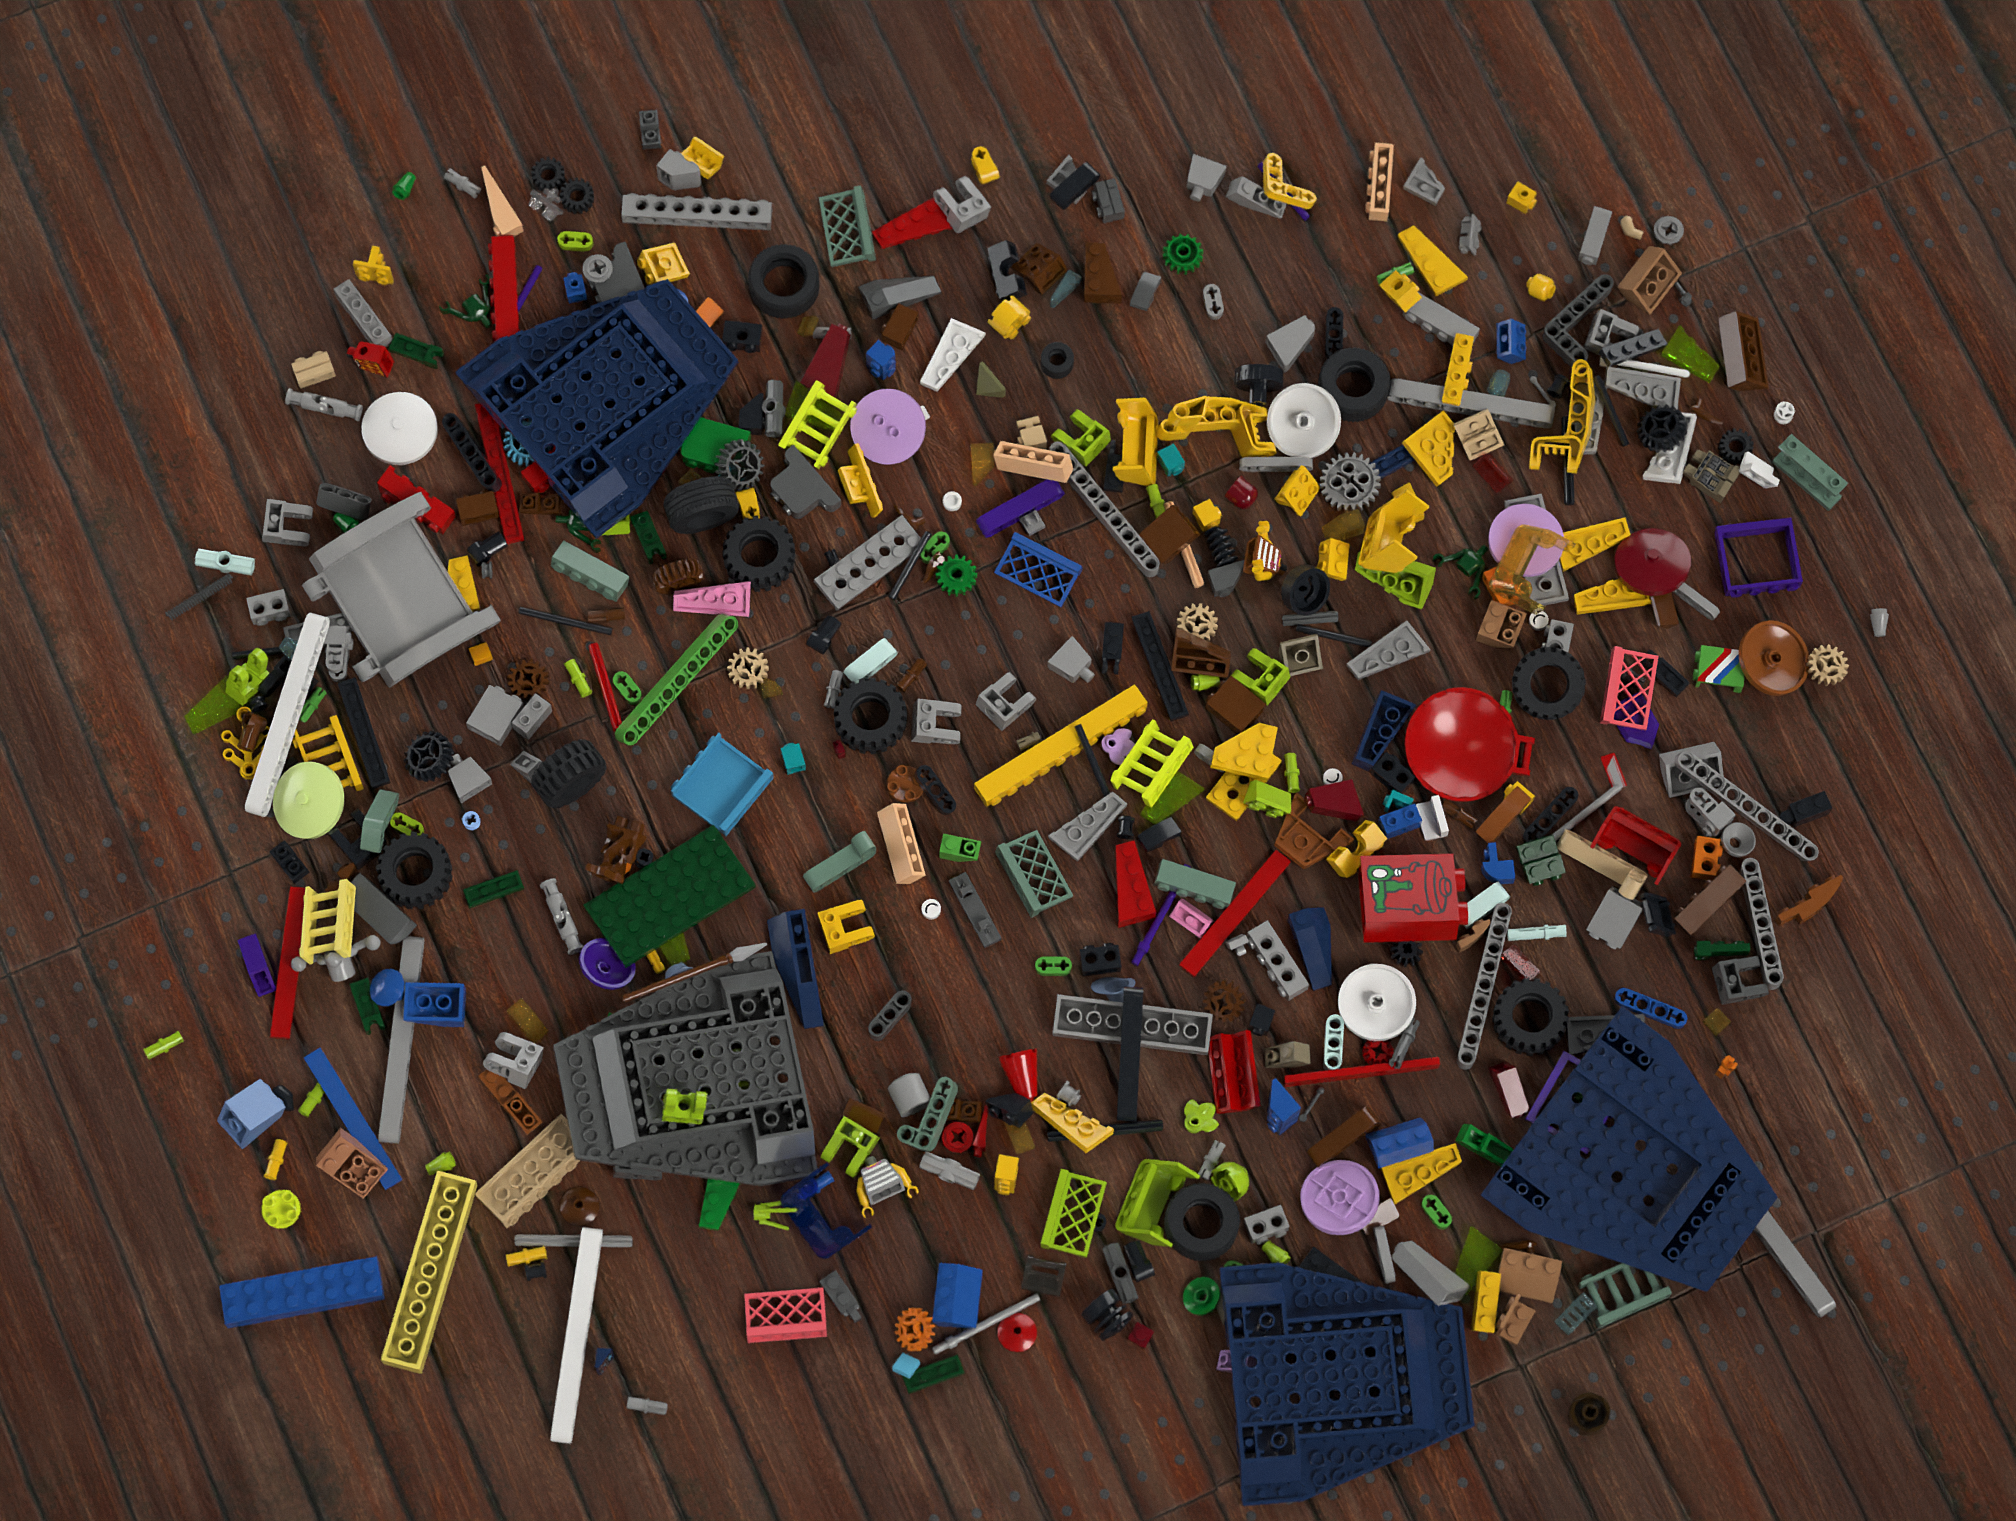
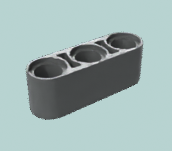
M322 483L319 485L316 504L322 508L364 520L369 516L372 500L366 495L329 483Z
M898 991L870 1022L868 1031L872 1040L880 1041L884 1039L911 1007V996L908 992ZM900 998L908 1000L905 1005H900L897 1001ZM892 1012L895 1014V1017L889 1020L885 1018V1014ZM880 1027L883 1031L880 1034H875L872 1032V1029Z

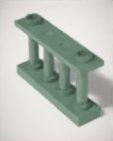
M1791 434L1778 447L1781 452L1773 459L1772 463L1827 511H1830L1842 498L1839 493L1848 485V482Z
M1622 1263L1595 1276L1589 1274L1582 1277L1578 1288L1580 1290L1587 1287L1599 1311V1317L1595 1321L1599 1329L1670 1297L1672 1292L1669 1286L1663 1288L1659 1285L1654 1274L1644 1271L1653 1289L1651 1290L1652 1294L1645 1296V1294L1641 1293L1629 1268L1631 1266ZM1620 1271L1623 1272L1635 1297L1634 1302L1629 1304L1624 1302L1611 1276ZM1605 1279L1617 1304V1309L1611 1312L1606 1310L1594 1285L1595 1282Z

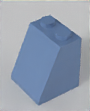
M259 1079L224 1103L217 1122L240 1148L244 1149L282 1116L285 1106L283 1101L277 1098L271 1091L270 1086Z

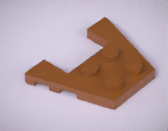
M1296 793L1291 803V812L1286 815L1274 846L1304 870L1330 856L1339 846L1347 847L1351 845L1355 839L1341 828L1330 841H1327L1299 818L1308 807L1305 805L1304 798Z

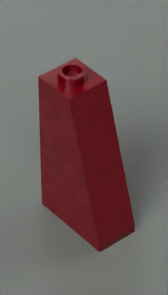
M840 323L837 326L831 324L800 382L802 386L811 390L817 380L825 385L823 389H825L826 393L837 399L850 340V333L847 331V327Z

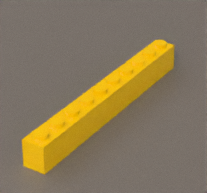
M1134 684L975 782V791L986 807L989 805L995 806L1002 800V797L1013 795L1020 786L1029 785L1036 776L1047 774L1050 771L1049 768L1054 765L1060 766L1066 761L1067 757L1071 755L1076 756L1082 751L1083 747L1074 726L1082 725L1090 746L1098 741V738L1103 735H1110L1114 728L1119 725L1121 727L1126 725L1135 715L1139 717L1144 714L1148 702Z

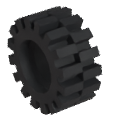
M546 157L547 160L540 158L541 162L537 160L535 162L536 166H532L531 176L535 188L538 187L540 192L543 190L544 193H547V190H550V193H553L554 189L557 192L559 186L563 187V182H565L564 167L559 160L556 162V158H552V160H550V157ZM545 170H553L555 177L550 181L542 179L541 174Z
M575 178V181L569 179V183L565 182L564 187H561V203L564 209L567 208L569 213L573 211V214H577V211H579L580 214H583V210L585 212L589 211L588 207L591 208L593 206L592 203H594L592 186H590L588 181L585 183L582 178L581 181H578V178ZM574 191H582L584 198L579 202H574L571 200L570 195Z
M1734 428L1732 431L1728 430L1726 434L1722 435L1718 450L1719 455H1722V459H1727V463L1733 462V465H1736L1739 462V465H1741L1744 453L1750 452L1752 454L1754 441H1751V435L1747 436V431L1742 433V429L1736 431V428ZM1739 441L1743 445V450L1739 453L1732 452L1729 448V443Z

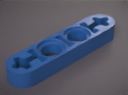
M1620 988L1615 994L1614 1000L1618 1006H1623L1625 1009L1638 1014H1644L1645 1017L1670 1027L1680 1029L1687 1022V1014L1684 1011L1628 988ZM1625 993L1627 994L1626 998L1628 999H1625V1001L1623 1002L1621 1001V997L1618 995L1622 996V994ZM1633 996L1636 997L1633 1001V1005H1629L1631 1003L1630 1000H1632ZM1644 1000L1647 1003V1008L1639 1009L1636 1005L1637 1001ZM1662 1007L1665 1010V1015L1662 1017L1657 1016L1655 1008ZM1669 1011H1671L1672 1013L1670 1016L1677 1017V1015H1680L1681 1020L1683 1021H1680L1678 1024L1675 1022V1018L1670 1017L1669 1020H1667L1666 1018L1669 1014Z

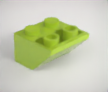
M1258 780L1250 781L1243 802L1249 805V809L1254 811L1262 810L1266 812L1265 815L1272 818L1290 814V793Z

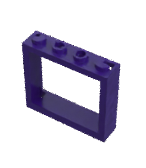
M1792 518L1716 527L1714 535L1725 596L1736 598L1742 596V594L1758 595L1761 592L1777 593L1784 589L1795 591L1800 588L1803 580ZM1784 532L1792 579L1731 586L1723 539Z
M1565 1051L1562 1053L1525 1119L1527 1122L1533 1124L1537 1119L1535 1118L1567 1061L1577 1066L1580 1062L1578 1058ZM1606 1116V1117L1604 1118V1120H1603L1604 1125H1605V1122H1606V1120L1608 1119V1117H1609L1610 1119H1612L1611 1116ZM1551 1126L1548 1127L1550 1134H1558V1130ZM1583 1147L1580 1152L1587 1155L1590 1149Z

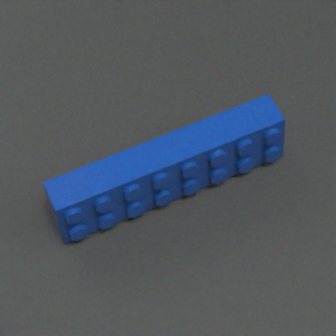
M377 1256L219 1285L225 1325L228 1328L385 1300L380 1263Z

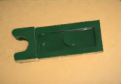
M395 333L388 348L389 352L420 362L433 369H438L437 361L433 357H443L444 355L443 349L438 346L429 345L399 333Z
M648 510L631 516V522L648 563L653 564L652 557L655 554H659L665 560L667 558L666 551Z
M1696 941V945H1694L1695 960H1709L1710 957L1748 956L1750 952V943H1744V941H1734L1733 944H1725L1724 941H1717L1713 944L1710 941Z
M365 978L349 984L366 1034H371L370 1027L372 1024H378L380 1029L384 1030L385 1026L378 1005L372 1000L370 995L369 979Z

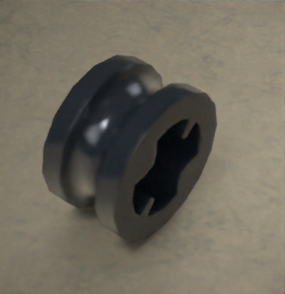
M258 696L249 701V706L252 707L253 713L260 712L268 707L267 702H264V696Z
M1101 1213L1098 1214V1219L1102 1220L1103 1224L1100 1223V1227L1095 1225V1232L1102 1231L1106 1226V1218Z

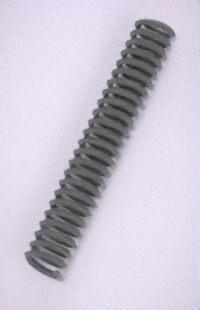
M227 573V575L219 578L217 582L214 581L212 585L209 584L204 590L201 589L199 593L196 592L191 598L189 597L186 601L178 604V606L176 605V608L173 607V609L165 612L166 617L169 616L171 620L173 618L176 619L178 614L181 616V613L183 614L186 610L189 611L191 606L194 608V605L196 606V603L199 604V602L204 601V598L207 600L206 596L209 598V595L212 596L214 592L217 593L216 589L220 591L219 588L222 590V587L225 588L227 584L230 585L233 577Z

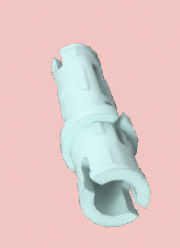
M1546 924L1542 927L1507 929L1508 941L1543 938L1549 940V938L1566 937L1567 935L1566 925L1548 926Z

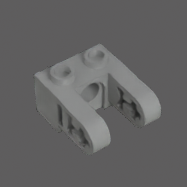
M967 176L956 180V187L966 201L957 204L945 188H940L933 193L936 203L947 216V221L957 234L986 219L991 209V206Z
M1600 309L1593 317L1584 349L1600 355L1599 351L1602 348L1613 345L1609 342L1610 332L1630 339L1637 336L1639 327L1617 318L1618 316Z
M267 499L262 542L308 546L310 539L308 533L283 530L284 517L311 519L313 508L307 505Z
M329 626L323 644L326 653V666L331 679L335 682H342L347 677L350 650H353V639H351V633L348 632L346 626ZM343 672L338 677L335 675V673Z
M1010 672L979 694L976 706L1001 731L1015 721L1036 701V698L1030 692H1027L1014 704L1009 703L1001 696L1017 680Z
M917 699L912 709L911 742L959 744L961 733L956 730L936 728V715L959 717L961 716L962 705L952 702Z
M1702 788L1693 789L1685 804L1687 813L1702 828V832L1706 837L1717 838L1732 823L1736 815L1723 801L1718 804ZM1695 794H1701L1702 798L1695 796Z
M501 1032L495 1044L500 1050L516 1056L515 1060H510L495 1053H489L483 1061V1065L487 1070L507 1078L509 1083L526 1089L542 1061L544 1047L507 1032Z

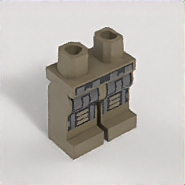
M1697 449L1691 460L1698 463L1699 467L1695 468L1688 464L1683 474L1690 479L1689 484L1721 503L1740 474V467L1736 465L1734 467L1719 456L1714 455L1711 451H1708L1706 454Z

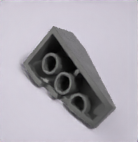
M934 276L874 280L858 287L872 320L889 314L893 308L896 309L898 303L907 307L941 293Z

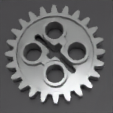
M1346 452L1345 458H1342L1339 454V460L1336 461L1332 458V465L1326 463L1328 470H1322L1324 475L1320 477V481L1323 482L1320 484V489H1324L1321 491L1322 496H1326V502L1331 501V507L1337 504L1338 511L1342 507L1345 508V513L1348 512L1349 508H1352L1353 513H1355L1356 507L1362 511L1363 504L1369 507L1368 501L1374 502L1375 498L1373 495H1379L1377 490L1381 488V484L1378 483L1381 481V477L1377 476L1379 470L1374 469L1376 467L1375 463L1369 465L1370 458L1363 460V454L1359 458H1356L1355 452L1352 457H1349V454ZM1348 467H1351V468L1354 469V470H1353L1352 472H1350V473H1346V472L1344 471V470H1345L1346 468H1348ZM1362 478H1367L1368 482L1362 484L1359 482V480ZM1339 481L1342 483L1339 487L1333 486L1334 482ZM1350 492L1357 494L1353 498L1347 496Z

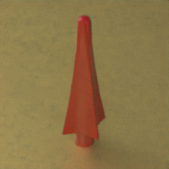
M987 1105L984 1106L982 1119L972 1145V1150H975V1157H981L982 1151L986 1152Z

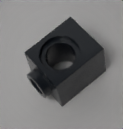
M1257 1004L1248 1030H1251V1033L1256 1036H1267L1275 1010Z

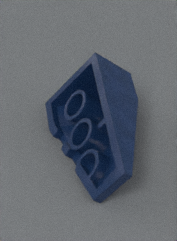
M1324 907L1306 908L1290 913L1288 923L1313 991L1331 986V925Z

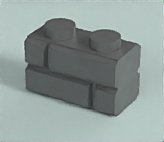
M1113 178L1096 182L1093 190H1091L1093 201H1097L1098 207H1096L1098 218H1102L1103 223L1125 218V210L1116 180Z

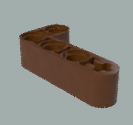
M1364 1107L1307 1151V1154L1319 1168L1363 1135L1376 1130L1382 1122L1371 1107Z

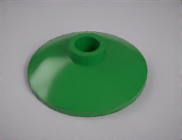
M1196 1278L1184 1290V1306L1194 1315H1206L1218 1305L1221 1296L1220 1288L1211 1278Z

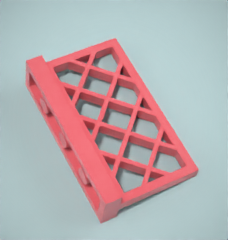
M1617 646L1611 650L1600 724H1613L1644 731L1647 730L1659 656L1625 650ZM1624 654L1632 656L1635 663L1627 667L1623 661ZM1645 658L1653 660L1652 668L1647 671L1640 663ZM1636 664L1643 671V674L1637 678L1629 670ZM1625 672L1633 680L1626 686L1620 680L1621 675ZM1645 675L1650 683L1643 690L1637 680ZM1633 683L1641 691L1634 697L1627 690V687ZM1622 690L1629 697V700L1623 704L1617 698L1618 693ZM1643 694L1647 701L1646 705L1640 708L1634 699ZM1630 701L1637 708V711L1631 715L1623 707ZM1619 709L1627 717L1623 721L1614 720V714ZM1639 712L1644 718L1643 725L1635 724L1631 717Z
M823 1288L744 1294L748 1343L827 1337ZM811 1294H820V1300L816 1305L807 1300ZM791 1296H798L802 1299L796 1307L788 1302ZM773 1297H777L782 1301L776 1308L768 1303ZM749 1299H758L762 1304L755 1310L749 1305ZM804 1302L812 1307L806 1315L798 1310ZM784 1304L792 1309L786 1317L779 1312V1309ZM765 1305L773 1311L767 1318L758 1313ZM814 1311H817L822 1316V1321L813 1322L809 1317ZM795 1312L803 1318L799 1323H792L789 1320ZM775 1314L783 1319L779 1325H773L769 1322ZM755 1316L763 1320L760 1326L751 1327L750 1321Z

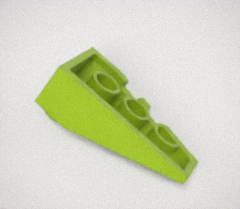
M1360 552L1358 553L1355 567L1358 573L1373 583H1378L1385 588L1384 590L1387 593L1391 592L1403 604L1418 609L1423 608L1433 585L1435 567L1413 561L1401 572L1397 573L1364 569L1358 564Z

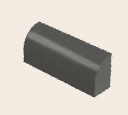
M359 873L351 882L356 887L354 911L389 944H396L402 941L417 926L411 918L367 877Z

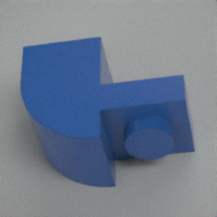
M1496 842L1488 843L1487 848L1484 849V861L1488 862H1482V874L1492 883L1499 881L1500 884H1513L1515 880L1513 860L1498 861Z

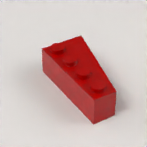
M389 465L377 482L381 499L388 504L391 502L396 504L416 493L422 492L431 509L415 518L418 523L423 522L427 524V527L434 533L444 534L456 517L454 510L435 496L428 497L429 493L421 486L414 487L407 476L403 474L400 477L394 472L395 468Z
M1135 841L1116 845L1118 928L1154 919L1156 917V910Z

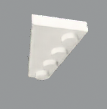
M951 318L920 381V385L938 392L984 338L985 332Z
M1682 413L1688 424L1687 435H1684V441H1679L1680 447L1673 446V451L1669 448L1666 453L1663 450L1656 453L1655 457L1653 456L1650 461L1648 470L1643 474L1644 480L1681 483L1697 419L1696 414Z

